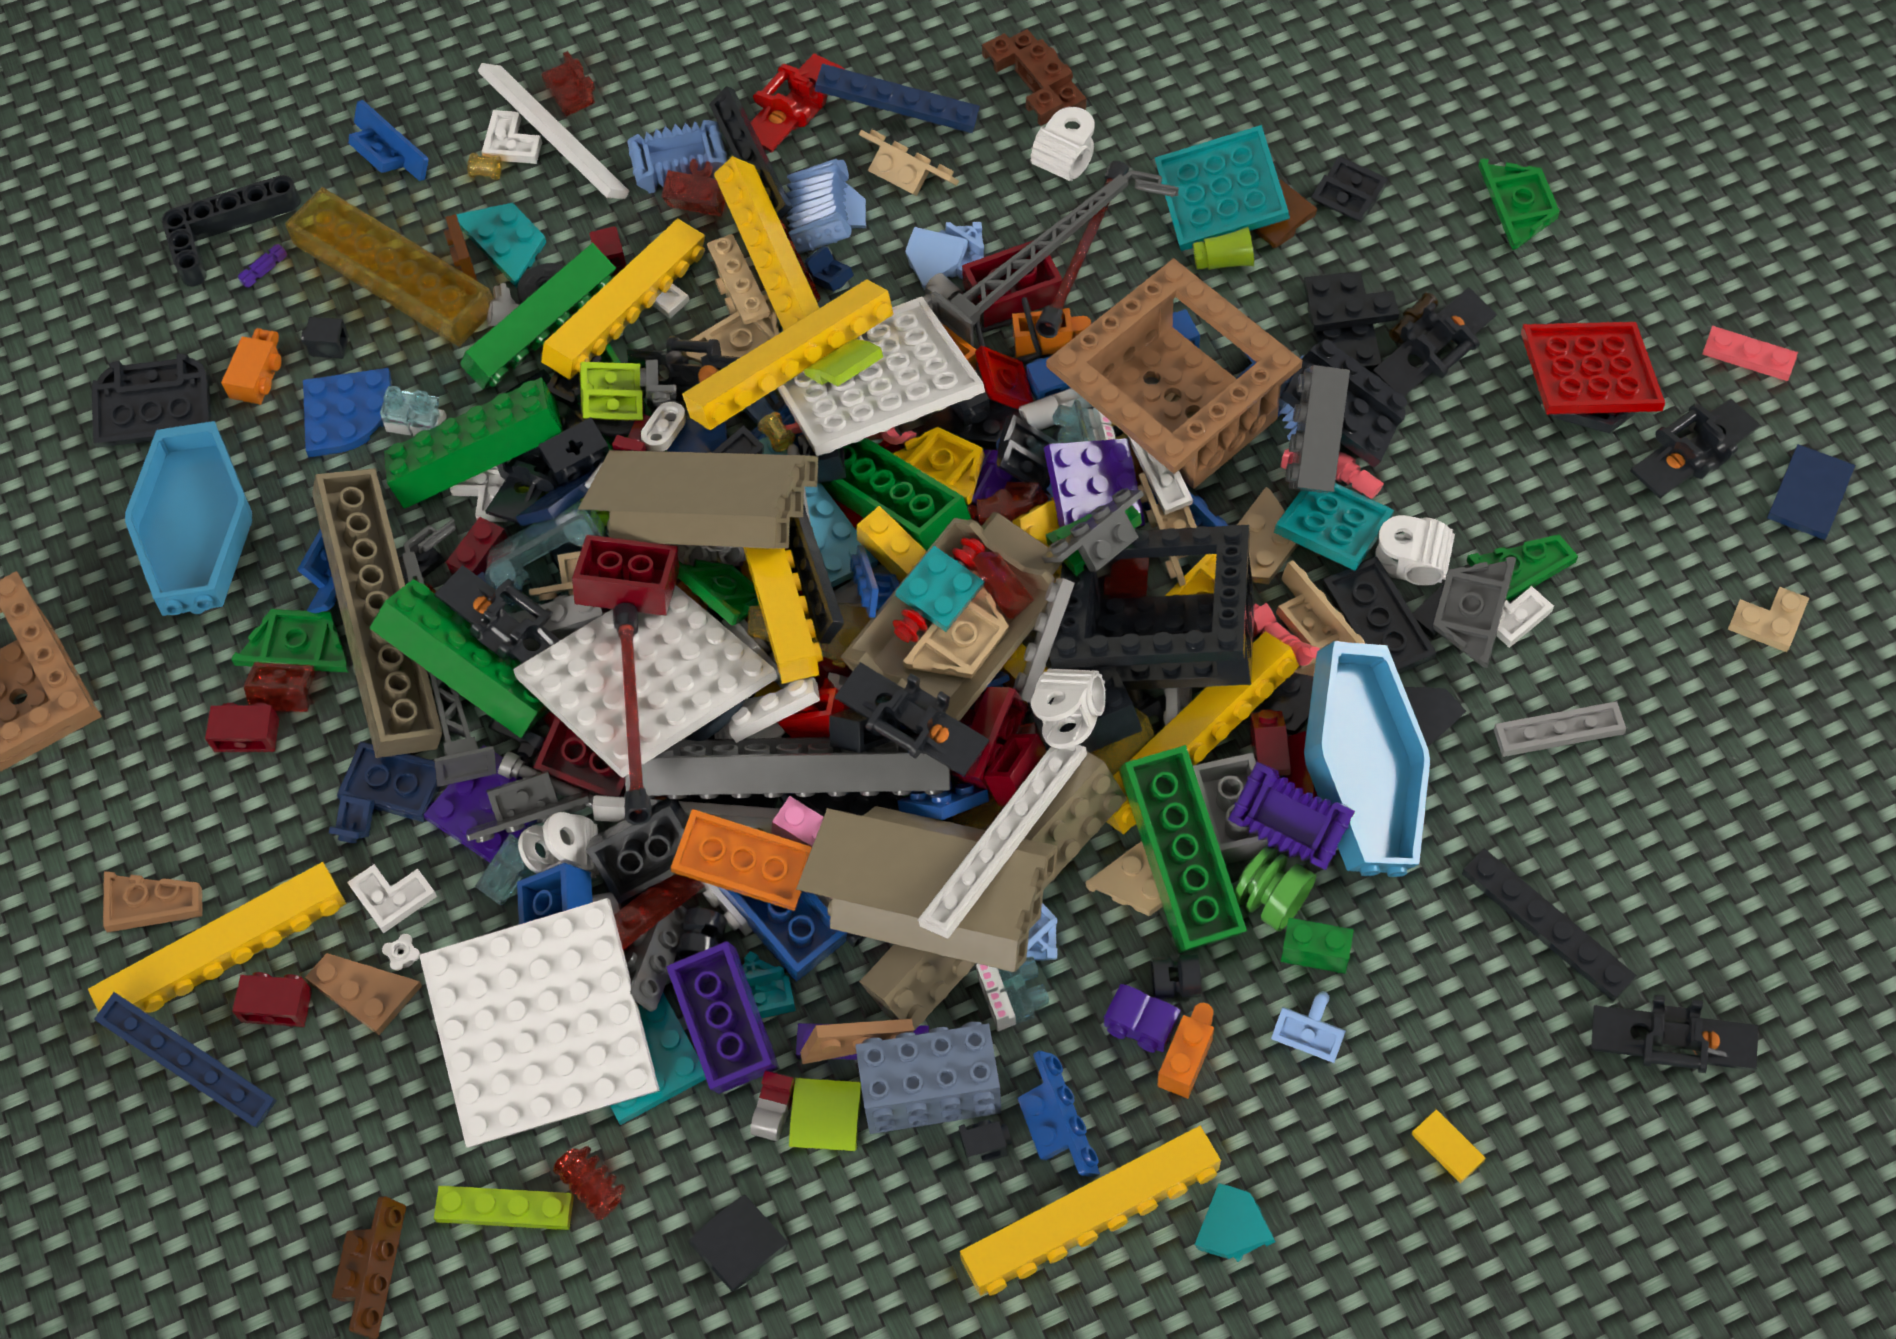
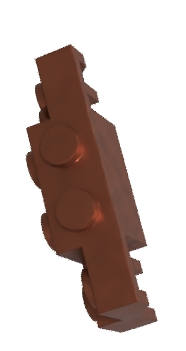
M1028 29L1010 38L1004 33L982 44V56L985 59L991 57L994 61L996 73L1015 64V71L1033 92V94L1026 97V109L1028 111L1035 110L1038 114V124L1040 126L1048 123L1052 116L1063 108L1078 107L1086 110V97L1072 82L1073 73L1070 67L1060 61L1053 47H1049L1043 39L1037 41Z

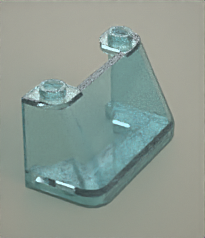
M579 500L556 518L534 523L493 546L486 557V583L496 590L509 578L514 582L513 586L522 592V586L530 580L524 568L525 565L568 541L580 546L582 549L586 535L609 537V534L595 510H578L582 500ZM506 595L503 599L507 605L512 607L517 604Z

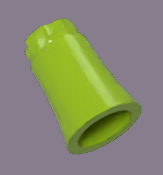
M1248 227L1193 243L1197 270L1254 266L1253 246Z

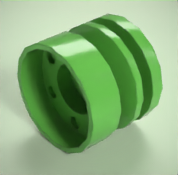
M1267 845L1247 865L1234 893L1239 906L1247 902L1246 910L1250 913H1253L1264 904L1261 920L1275 930L1282 931L1287 926L1288 918H1294L1313 888L1317 875L1298 863L1287 872H1284L1288 856L1280 854L1275 859L1277 849Z

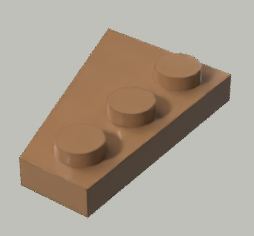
M104 871L103 927L107 933L202 916V888L197 882L163 878L157 881L144 879L138 875H131L130 877L117 876L113 872Z
M328 953L324 955L305 977L308 983L378 1035L384 1031L422 987L420 981Z
M912 1019L816 1025L800 1052L802 1064L857 1054L855 1045L862 1044L864 1040L869 1038L887 1040L894 1039L901 1033H913Z

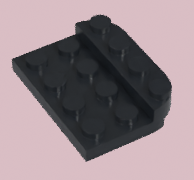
M1324 340L1321 344L1313 346L1301 359L1303 360L1302 368L1290 377L1280 398L1293 408L1295 404H1300L1301 392H1297L1299 374H1304L1305 369L1313 365L1350 370L1340 443L1375 468L1382 461L1397 426L1405 419L1407 399L1403 394L1395 392L1380 377L1359 364L1356 359L1337 348L1333 342Z
M176 354L177 359L122 365L120 361L110 363V368L106 369L97 381L93 380L92 383L93 444L99 448L149 442L153 440L156 430L211 422L210 386H213L207 370L200 362L190 358L187 354Z

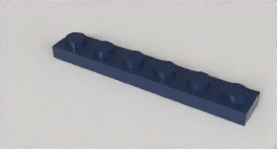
M823 63L815 85L816 92L972 134L980 106Z
M113 992L94 1018L95 1021L256 1128L259 1127L277 1101L115 992Z

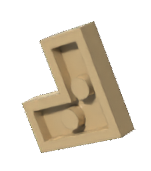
M1779 587L1770 610L1740 599L1728 630L1788 652L1809 598Z

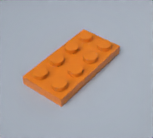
M692 809L671 865V872L795 911L802 891L796 890L812 847Z

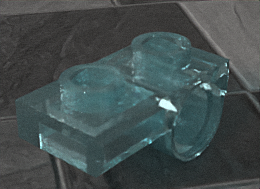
M509 834L475 885L477 889L501 905L505 904L517 886V882L522 877L526 878L533 873L520 856L518 848L519 837L514 834Z

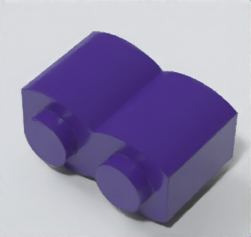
M1120 984L1104 1016V1026L1108 1028L1107 1031L1114 1037L1119 1039H1125V1037L1138 1041V1046L1148 1052L1154 1053L1156 1050L1164 1052L1179 1023L1181 1010L1163 1000L1150 997L1131 986Z

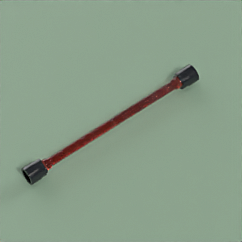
M1112 161L1105 172V183L1103 186L1107 185L1118 175L1124 176L1128 173V166L1121 161ZM1110 202L1090 219L1052 304L1044 307L1035 326L1036 331L1041 336L1053 338L1057 335L1063 321L1062 308Z
M621 603L613 609V624L621 639L630 787L624 794L625 819L628 823L642 825L651 820L652 808L650 797H648L643 786L633 644L634 634L638 633V610L631 603Z

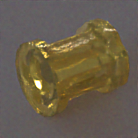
M472 152L467 166L469 176H488L492 180H498L502 169L501 157L498 155L484 157Z
M772 412L764 416L758 423V430L760 433L766 434L771 441V448L775 452L786 450L795 441L796 436L794 432L786 428L782 422V416L778 412Z

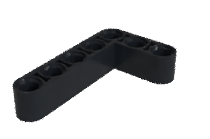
M286 175L276 176L165 212L162 217L163 228L173 263L183 283L194 287L202 284L207 277L198 240L295 210L300 205L301 198L292 178Z

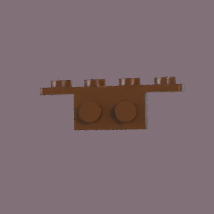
M381 1196L377 1200L371 1229L347 1231L332 1298L339 1301H355L349 1331L369 1339H377L379 1336L406 1212L405 1204L386 1196Z

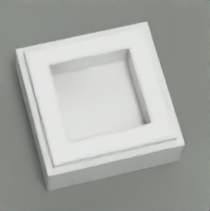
M672 284L666 293L662 292L656 298L652 306L668 318H671L690 300L685 292Z

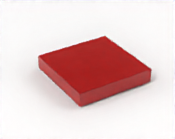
M983 346L975 351L985 391L989 399L1018 410L1020 406L1034 402L1022 361Z

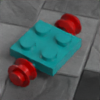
M962 538L960 542L963 548H954L952 550L954 559L936 546L930 549L896 590L895 596L914 609H903L901 613L904 619L902 621H893L894 633L898 638L906 643H909V641L918 642L919 637L916 633L918 631L926 632L928 629L924 618H927L947 632L984 586L985 581L971 572L978 569V565L975 562L977 559L982 561L986 559L985 547L980 541L975 538Z

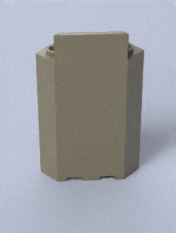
M609 450L578 510L610 511V518L607 522L609 538L658 544L789 548L790 517H803L804 487H817L818 456Z
M993 512L982 526L972 519L954 518L905 577L906 579L933 546H936L954 559L952 550L954 548H963L960 542L962 538H975L984 545L986 559L984 561L978 559L975 561L978 565L976 572L985 581L984 588L988 594H991L996 603V609L1003 615L1009 629L973 678L907 669L903 666V660L918 642L909 641V643H906L894 633L893 621H902L904 619L901 611L903 609L914 610L895 596L896 590L877 611L876 617L868 622L841 655L843 661L852 671L861 662L903 688L906 687L908 683L907 678L912 673L920 678V688L937 698L940 691L949 695L950 702L946 714L958 721L961 720L1034 628L1041 612L1045 613L1048 601L1045 600L1047 589L1051 582L1054 583L1055 578L1053 574L1063 563V561L1044 563L1042 556L1049 552L1050 549L996 512ZM924 618L927 628H929L932 622ZM918 631L916 633L919 637V640L925 634V632Z
M875 806L863 816L827 808L796 890L831 898L827 910L828 915L831 916L830 929L1016 972L1027 958L1029 929L1041 918L1043 888L1055 877L1058 846L1023 839L947 939L920 927L918 919L986 830Z

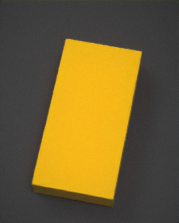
M1437 1109L1414 1129L1411 1134L1460 1183L1472 1174L1486 1159Z

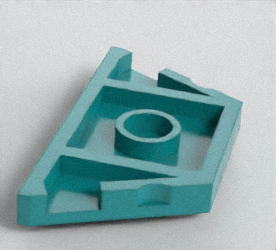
M514 203L456 214L461 230L517 288L525 270L532 267L536 255L542 251L547 243L542 232Z

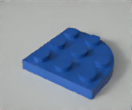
M389 368L303 380L305 448L308 457L342 453L355 449L370 440L369 436L380 425L384 426L383 421L389 406H392V385Z

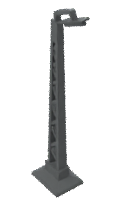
M1130 170L1124 176L1118 175L965 294L959 293L948 301L936 291L932 292V309L934 314L942 324L974 347L973 325L980 320V315L1128 186L1130 179H1135V188L1138 190L1171 197L1178 196L1179 187L1162 184V177L1159 175ZM1012 269H1018L1015 273L1011 275ZM1007 273L1006 280H999ZM985 290H994L986 297ZM981 294L982 301L975 306L971 301Z
M454 519L438 530L432 526H427L404 543L405 553L402 556L408 583L415 579L419 583L424 584L415 552H410V548L429 534H432L418 544L419 553L427 552L456 530ZM429 672L445 738V743H443L445 756L434 759L437 787L496 774L495 750L493 746L478 749L475 736L471 737L458 692L451 687L452 694L443 690L442 688L445 683L440 679L437 681L436 676ZM441 699L452 704L445 713ZM456 713H458L461 725L450 721ZM449 731L463 736L465 739L451 742Z

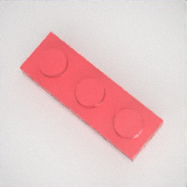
M1715 326L1711 328L1702 355L1785 381L1789 380L1798 352Z

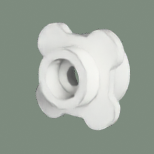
M409 934L400 935L398 940L393 943H386L382 948L383 954L389 957L391 961L390 967L393 970L409 967L420 957V952L413 947L412 937ZM400 950H404L403 954H398Z

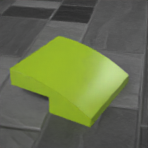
M851 340L804 369V374L821 385L830 382L838 387L882 359V349L868 341Z
M580 363L583 419L591 417L592 419L643 420L640 364Z
M795 1078L789 1147L856 1151L858 1119L861 1107V1082Z

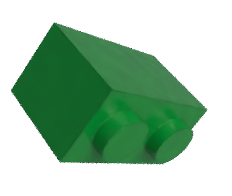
M1288 918L1281 962L1345 974L1349 962L1354 929Z

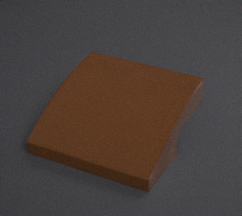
M1280 178L1278 179L1290 219L1252 230L1273 248H1277L1294 237L1296 228L1314 218L1317 212V208Z

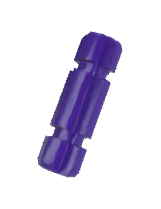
M273 245L268 250V254L265 252L248 266L249 270L244 269L238 275L241 284L246 288H250L257 282L256 278L261 279L276 266L275 262L280 263L285 259L287 253L281 245Z

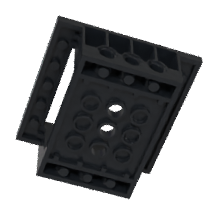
M1249 525L1137 530L1138 538L1111 559L1216 554L1214 593L1101 599L1097 571L1090 572L1086 564H1084V570L1076 576L1064 562L1062 563L1060 578L1072 581L1075 584L1051 648L1050 662L1052 669L1102 671L1115 666L1126 690L1251 685L1255 598L1249 556Z

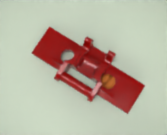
M815 53L799 69L782 64L778 68V73L761 91H757L753 95L755 103L763 107V109L750 123L763 149L772 153L792 130L796 131L798 127H805L826 104L828 95L816 92L814 87L822 63L841 69L845 68ZM787 80L789 89H791L789 95L786 97L777 93L775 96H772L784 81Z

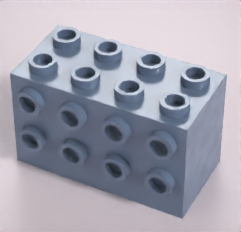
M969 1022L964 1024L962 1028L950 1030L947 1027H937L931 1029L929 1033L919 1035L906 1032L897 1035L894 1039L887 1040L869 1038L864 1040L862 1044L855 1045L864 1108L870 1134L1002 1113L1000 1085L989 1023Z

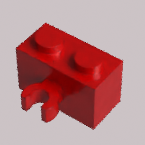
M828 678L824 679V684L821 688L818 685L820 701L777 722L791 738L830 737L829 716L849 709L848 706L835 699V695L839 690L835 688Z

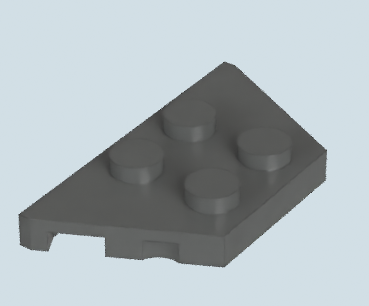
M1508 557L1504 562L1489 565L1487 562L1475 564L1470 568L1459 567L1448 570L1433 623V629L1485 668H1488L1516 564L1515 557Z

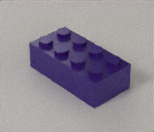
M726 941L666 966L710 1090L720 1094L763 1076L765 1071L774 1072L780 1069L739 955L733 945Z

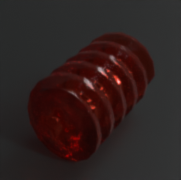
M585 1146L580 1150L570 1149L556 1161L553 1166V1172L560 1175V1179L564 1184H569L570 1191L577 1194V1198L581 1203H586V1208L589 1212L595 1213L594 1217L596 1220H602L617 1207L626 1187L624 1184L612 1187L617 1180L616 1175L612 1174L604 1178L608 1167L602 1165L597 1169L595 1168L600 1158L595 1155L587 1159L591 1152L589 1146Z

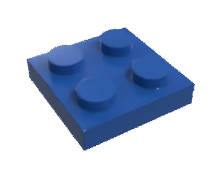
M951 781L950 790H944L943 793L930 795L926 794L925 791H912L910 796L897 801L899 811L944 820L989 802L987 789L974 787V784L970 783L952 784Z

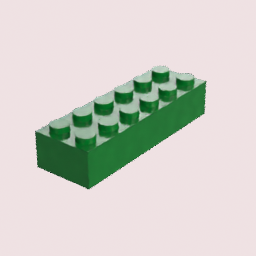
M591 243L465 351L460 362L461 367L483 390L488 385L494 388L506 377L505 374L509 371L508 368L510 366L514 370L527 359L526 356L530 353L529 350L531 348L537 351L542 347V342L547 340L552 330L556 332L572 317L573 312L575 314L592 298V295H596L613 279L611 276L616 267L594 243Z
M541 377L534 381H527L509 393L499 394L488 403L474 406L456 418H448L441 425L430 430H423L407 441L395 443L384 451L387 484L405 509L538 447L539 444L563 432L558 403Z
M868 438L845 445L846 478L821 483L832 498L863 518L880 506L926 551H928L954 518L971 519L962 495Z
M413 579L383 603L370 626V629L519 738H522L547 714L549 709L515 676L513 669L522 663L517 659L514 661L510 657L504 661L470 635L471 624L436 598L435 594L426 585Z
M1186 745L1124 763L1119 768V773L1178 954L1246 932L1247 929Z

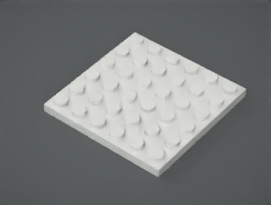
M923 297L892 307L894 315L856 338L881 347L883 358L837 387L830 382L821 385L806 376L803 371L777 388L816 456L831 453L845 445L859 442L879 432H886L892 427L917 420L921 416L943 410L947 406L972 399L974 396L985 392L982 380Z
M676 585L666 616L638 612V633L636 635L632 634L624 638L618 636V632L613 624V609H611L603 616L598 617L513 669L516 678L622 778L777 679L776 670Z
M610 899L599 900L419 955L467 1148L660 1091L638 1005L630 994L631 979Z

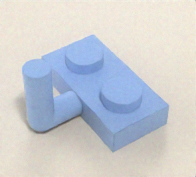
M1322 991L1315 996L1308 1016L1282 1007L1271 1039L1334 1063L1346 1030L1321 1021L1326 1004L1330 999L1328 993Z

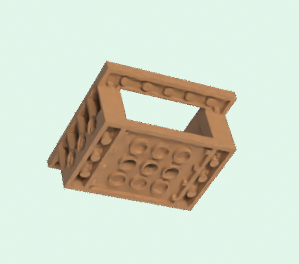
M1173 258L1048 358L1046 366L1173 474L1179 471L1183 480L1195 489L1277 420L1281 384L1302 368L1303 360ZM1174 298L1179 299L1257 363L1238 379L1232 376L1173 328ZM1154 377L1159 382L1157 384H1147L1144 380ZM1169 393H1175L1180 397V400L1169 402L1165 397ZM1189 412H1197L1190 419L1186 416Z
M17 571L0 579V613L3 612L17 638L16 641L0 649V772L102 717L56 631L33 600ZM27 694L24 702L13 704L14 699L18 695Z

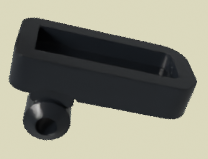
M493 718L488 726L494 732L521 743L516 755L521 756L520 760L524 761L526 766L532 767V759L535 758L538 750L541 751L546 740L545 738L530 731L522 738H519Z

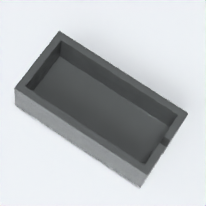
M1313 365L1305 369L1304 374H1299L1297 392H1301L1300 404H1295L1293 412V422H1297L1296 434H1291L1289 452H1293L1292 464H1287L1285 482H1289V489L1317 493L1334 492L1350 370Z

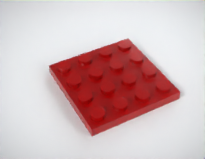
M1637 322L1523 324L1521 330L1522 339L1546 414L1663 411L1665 400Z

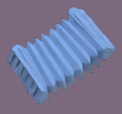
M703 120L700 128L694 122L692 129L685 123L682 130L675 124L672 131L665 126L662 133L655 129L653 137L646 132L645 139L637 134L627 141L636 184L649 193L656 192L658 183L663 188L666 181L672 185L674 178L679 183L682 176L687 181L691 175L697 180L698 174L704 179L707 173L713 180H716L714 173L727 161L722 133L716 121Z
M836 158L787 175L791 183L786 185L790 190L786 195L793 208L787 213L789 217L786 219L790 223L788 225L791 230L789 231V236L797 253L814 251L816 248L849 238L852 230L846 222L849 218L844 210L846 206L843 204L846 201L843 196L846 193L843 189L847 188L844 182L849 179L845 161L837 160Z

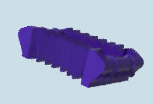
M1257 761L1250 776H1247L1248 780L1237 802H1234L1235 806L1228 820L1240 827H1249L1250 834L1258 832V840L1268 838V847L1279 846V852L1289 850L1290 857H1296L1300 854L1301 861H1306L1310 858L1312 864L1326 870L1329 861H1331L1333 855H1336L1335 851L1342 839V835H1344L1346 829H1349L1348 825L1355 810L1339 802L1331 805L1330 799L1322 801L1321 797L1316 796L1313 798V793L1307 792L1303 794V789H1295V783H1288V778H1279L1278 770Z

